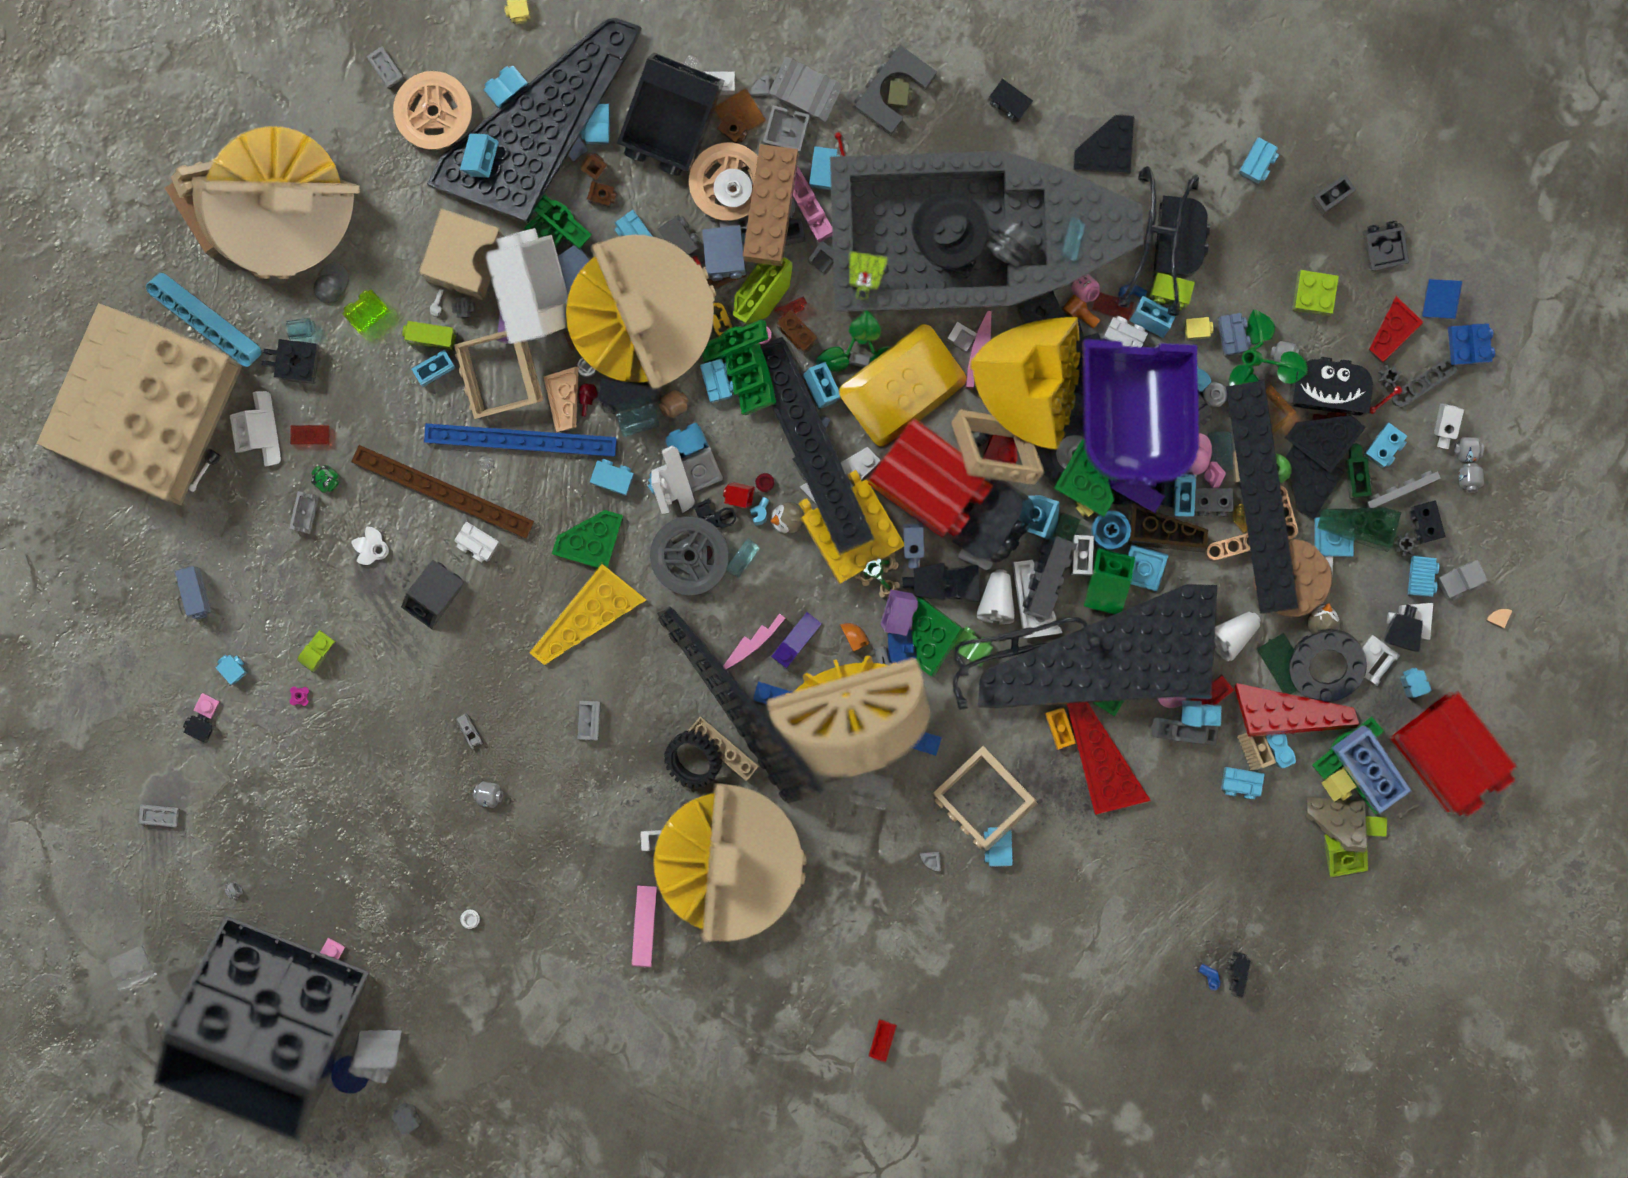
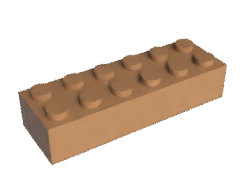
M763 144L759 146L743 250V259L746 262L782 266L799 158L798 149Z

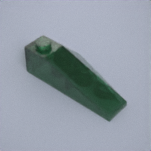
M1385 507L1322 509L1317 528L1365 546L1388 552L1392 549L1401 512Z

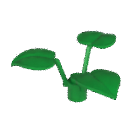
M1256 309L1252 310L1246 329V335L1250 337L1251 344L1256 346L1243 353L1242 361L1245 365L1234 367L1229 377V386L1259 381L1257 375L1253 374V366H1259L1262 362L1278 365L1277 374L1282 382L1293 384L1299 381L1308 371L1307 364L1300 354L1292 351L1284 352L1281 355V362L1263 359L1262 354L1256 351L1264 345V341H1269L1275 333L1273 320Z
M866 310L849 326V334L852 336V340L847 351L844 353L841 347L828 348L816 358V364L819 365L826 362L830 371L839 372L848 367L849 358L847 356L850 354L855 341L859 344L869 343L871 352L874 354L869 359L870 363L887 351L890 346L882 347L877 352L875 351L872 341L880 337L881 327L876 318Z

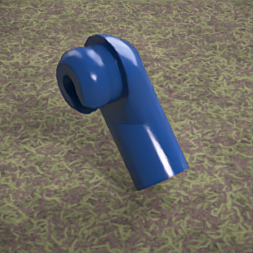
M1130 284L1124 285L1119 289V297L1126 293ZM1135 284L1130 295L1134 294L1142 298V296L1145 297L1148 291Z
M1201 964L1198 972L1207 976L1211 990H1218L1221 985L1218 971Z

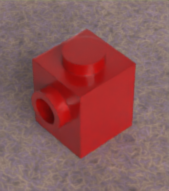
M735 482L728 484L723 492L724 503L743 508L752 506L755 487Z

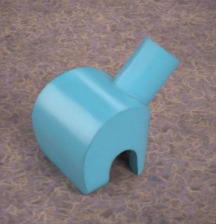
M765 497L761 499L758 506L750 509L751 515H758L753 518L754 525H762L767 520L765 508L770 500Z

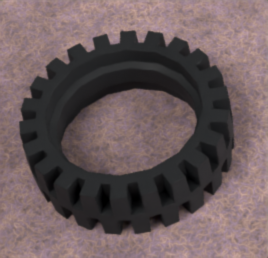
M687 730L679 733L669 743L664 753L666 757L664 763L667 764V771L671 770L670 776H676V782L681 780V785L683 786L688 783V788H693L694 786L695 788H700L711 783L718 775L723 763L721 758L722 752H717L719 746L713 745L715 743L713 739L708 740L709 735L705 734L702 736L700 731L695 734V730H690L689 732ZM683 744H690L701 749L707 756L710 764L708 772L705 774H695L685 769L679 761L677 755L678 748Z

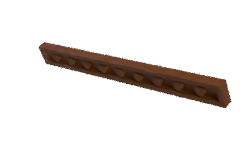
M358 445L351 461L356 465L526 539L535 522L361 445Z

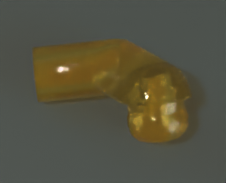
M1239 504L1233 510L1232 520L1241 532L1245 533L1247 531V524L1244 520V504Z

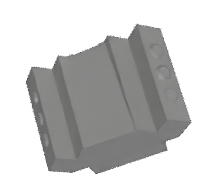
M785 57L769 94L782 101L783 104L801 113L810 115L811 118L814 117L826 122L843 85L824 74L810 69L804 64L798 63L792 58Z
M402 1030L360 1031L352 1053L349 1072L359 1077H366L375 1082L386 1084L388 1076L395 1066Z

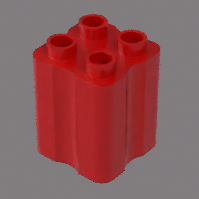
M915 418L912 419L868 480V484L874 490L940 538H943L946 532L953 537L957 536L970 518L962 510L969 501L974 505L976 502L980 504L993 487L992 484L985 480L986 477L969 475L961 451Z
M1459 691L1445 694L1389 737L1391 743L1444 812L1448 813L1451 811L1459 816L1464 814L1467 817L1485 804L1480 797L1483 792L1488 790L1491 793L1495 790L1496 793H1499L1516 780L1511 774V771L1516 768V764Z

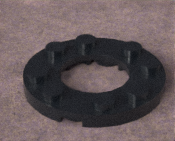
M1322 629L1310 636H1305L1297 643L1290 656L1289 672L1294 686L1301 694L1307 698L1333 702L1349 696L1360 686L1366 674L1367 660L1363 648L1352 635L1337 629ZM1325 650L1338 651L1345 657L1347 662L1346 671L1342 677L1330 683L1317 681L1312 677L1309 670L1313 657Z

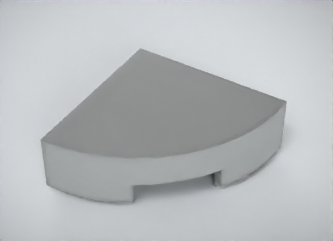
M769 75L761 77L754 83L751 89V96L770 95Z
M939 852L920 853L923 863L928 868L934 871H941Z

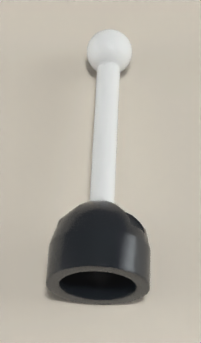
M208 448L204 456L206 464L194 483L189 485V490L192 492L196 490V485L208 466L216 464L222 457L210 448Z

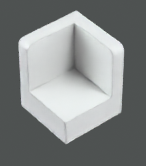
M957 322L947 341L967 351L977 333Z
M662 830L641 831L642 851L655 850Z

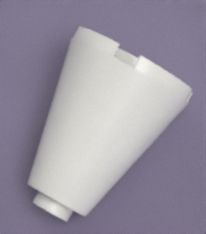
M997 569L991 573L977 610V618L988 623L1000 621L999 624H1011L1014 622L1015 614L1011 578L1007 571Z
M1246 612L1215 626L1214 644L1216 648L1214 650L1226 661L1235 659L1259 629L1261 622L1259 616L1256 613Z

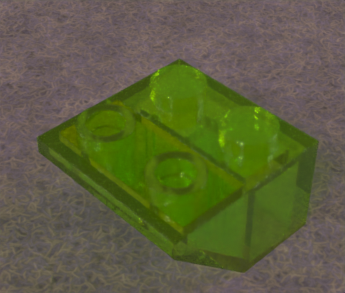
M367 289L358 296L359 299L355 303L350 302L343 309L342 315L360 335H363L390 312L389 308L372 289L369 291Z

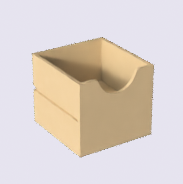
M441 209L419 273L428 283L452 291L455 289L458 293L484 301L492 277L486 256H488V252L499 249L497 239L504 236L497 227Z

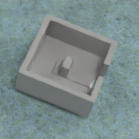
M773 105L763 145L798 149L800 154L810 115L795 111L794 117L787 115L788 109Z

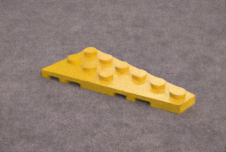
M601 564L529 653L545 665L647 599L604 564Z

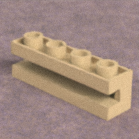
M214 159L207 163L197 162L192 166L187 167L183 165L176 169L171 179L180 198L193 195L192 177H207Z
M701 716L688 730V732L695 730V734L700 731L702 736L705 734L709 735L708 740L713 739L715 741L713 745L719 746L717 752H722L721 758L723 762L744 780L747 781L759 767Z

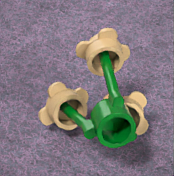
M894 552L883 559L870 561L866 565V569L854 575L856 579L862 582L863 586H868L872 579L877 578L882 583L880 586L881 591L879 592L881 598L889 597L891 590L897 591L900 588L898 582L884 580L881 576L883 572L887 573L890 569L898 568L899 564L895 560Z

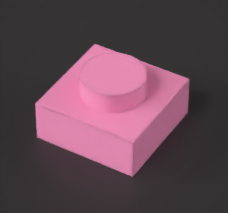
M1210 462L1204 478L1212 488H1219L1226 473L1217 462Z
M202 693L194 711L212 719L220 701Z
M328 938L320 953L339 960L346 947Z

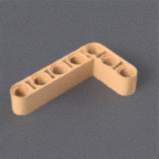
M1281 486L1283 506L1287 510V516L1285 517L1286 526H1290L1293 530L1292 535L1288 536L1290 540L1297 535L1298 528L1287 490ZM1248 533L1208 545L1205 550L1206 558L1216 561L1250 551V546L1246 542ZM1233 541L1237 544L1236 552L1228 549L1229 542ZM1211 547L1218 548L1219 555L1217 557L1210 555L1209 550Z

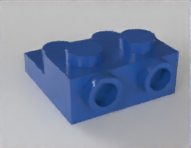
M1489 324L1448 327L1451 365L1493 362L1492 358L1495 357V349L1491 347L1493 330L1489 328Z

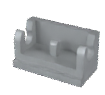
M297 492L289 529L311 534L319 501L318 496Z
M579 701L577 739L599 740L601 702Z

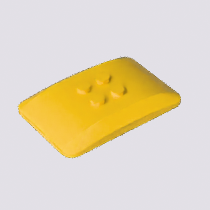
M922 324L843 383L839 388V395L870 439L877 446H885L900 436L913 418L920 421L962 388L966 383V374L930 325Z

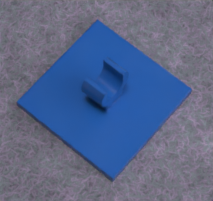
M1429 279L1422 317L1456 319L1463 281Z
M908 629L907 636L888 633L889 663H899L917 658L916 648L913 645L912 639L913 629Z

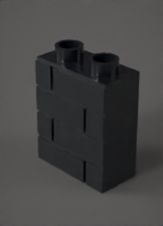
M655 52L652 53L646 60L617 144L625 147L623 154L641 162H644L647 156L661 161L659 168L672 175L680 176L682 170L688 172L698 156L725 80Z

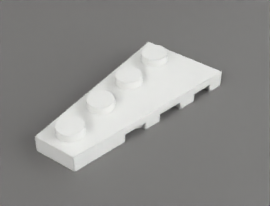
M868 447L841 462L851 488L854 486L847 476L849 473L856 470L862 480L881 461ZM807 483L800 486L815 503Z
M1033 560L1013 562L1022 629L1034 628L1056 621L1054 611H1052L1050 619L1041 620L1023 613V601L1030 591L1028 585L1031 578L1034 577L1035 571L1033 569L1035 564ZM1056 625L1023 637L1025 639L1060 634L1062 631Z

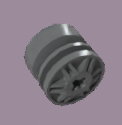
M1003 217L997 225L998 230L1002 233L1001 236L991 233L990 236L997 241L993 244L987 240L986 245L994 255L1005 263L1017 267L1019 262L1013 259L1015 254L1023 259L1024 256L1019 251L1020 247L1029 251L1036 240L1006 217Z

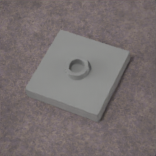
M710 447L681 458L692 493L723 480Z

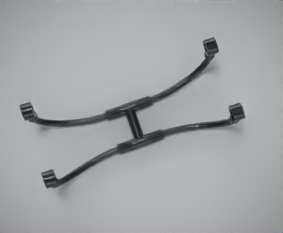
M1145 166L1142 171H1139L1138 175L1139 181L1148 182L1150 179L1151 211H1149L1144 241L1145 248L1139 267L1126 293L1119 297L1118 306L1124 308L1130 306V293L1145 265L1149 248L1152 245L1153 233L1173 236L1171 244V269L1174 302L1168 306L1167 314L1178 316L1180 304L1176 254L1179 249L1184 206L1190 191L1198 190L1199 176L1195 174L1191 179H1188L1187 188L1182 197L1178 215L1175 218L1174 228L1155 225L1157 212L1155 211L1156 187L1152 169L1149 166Z
M1068 617L1034 628L1028 627L998 634V636L971 639L958 643L954 648V660L957 664L958 672L953 679V692L959 710L968 708L967 700L963 697L958 687L959 677H968L969 668L988 660L1024 654L1047 644H1029L1019 647V637L1032 635L1034 632L1068 622H1078L1084 626L1090 648L1099 647L1098 637L1094 635L1091 626L1085 620L1078 617ZM1011 639V649L998 651L996 654L979 658L965 665L962 656L959 655V649L966 645L998 640L1001 642Z

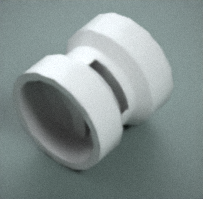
M583 358L579 360L577 364L579 373L586 378L593 377L597 370L590 366Z

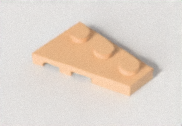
M573 367L543 377L556 432L576 428L579 367Z

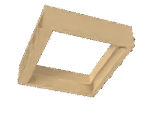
M503 331L454 345L456 350L455 357L460 364L459 373L464 379V391L466 396L469 397V409L472 410L474 419L544 401L527 340L514 343L529 399L487 410L483 406L468 347L507 337V332Z
M959 410L952 420L951 424L969 475L1035 485L1044 471L1034 444L1012 434L991 414ZM971 431L1013 437L1023 466L980 460Z
M984 746L933 792L936 797L934 801L942 809L945 806L949 811L947 815L954 822L958 820L962 824L960 829L967 836L971 834L975 838L973 841L980 850L984 847L986 851L994 846L1038 804ZM981 758H984L1025 801L986 840L943 796Z

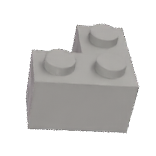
M1478 560L1471 561L1436 578L1446 599L1452 597L1453 600L1462 597L1463 591L1469 589L1472 592L1484 587L1483 583L1488 581Z

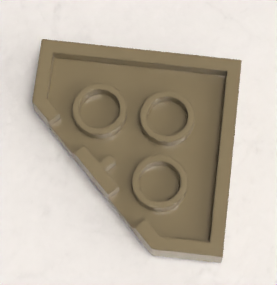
M1307 797L1306 817L1309 820L1319 824L1321 830L1329 837L1339 841L1341 847L1346 851L1366 852L1365 801H1343L1339 799L1334 802L1333 799Z

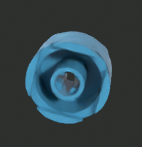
M697 422L688 425L687 429L682 432L678 429L669 433L665 440L667 447L674 446L678 449L680 458L709 447L701 426H698Z
M1107 511L1105 517L1099 515L1091 526V536H1094V543L1104 550L1120 548L1128 541L1131 534L1129 521L1122 513L1117 511ZM1113 526V530L1116 532L1108 535L1109 532L1106 531V528Z

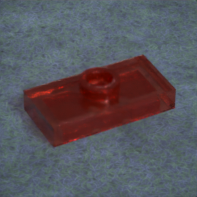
M1100 292L1094 300L1092 311L1115 318L1120 316L1129 321L1134 302L1130 301L1128 308L1118 306V297Z
M291 425L290 444L330 445V426Z

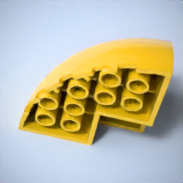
M1078 317L1039 320L1007 330L982 346L970 362L976 388L988 411L1012 434L1037 446L1057 449L1065 436V432H1063L1064 426L1070 423L1071 410L1074 409L1076 399L1073 393L1075 385H1078L1079 370H1076L1080 358V352H1076V341L1080 340Z

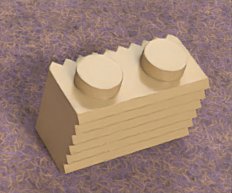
M1246 732L1237 737L1241 743V749L1245 753L1244 756L1248 761L1247 763L1251 768L1250 771L1259 770L1276 763L1265 735L1248 737Z

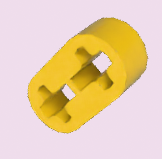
M713 303V311L714 307L722 309L720 312L722 319L718 320L717 315H713V326L720 337L723 333L719 332L721 329L720 322L723 321L725 327L729 326V328H732L725 307L721 303Z

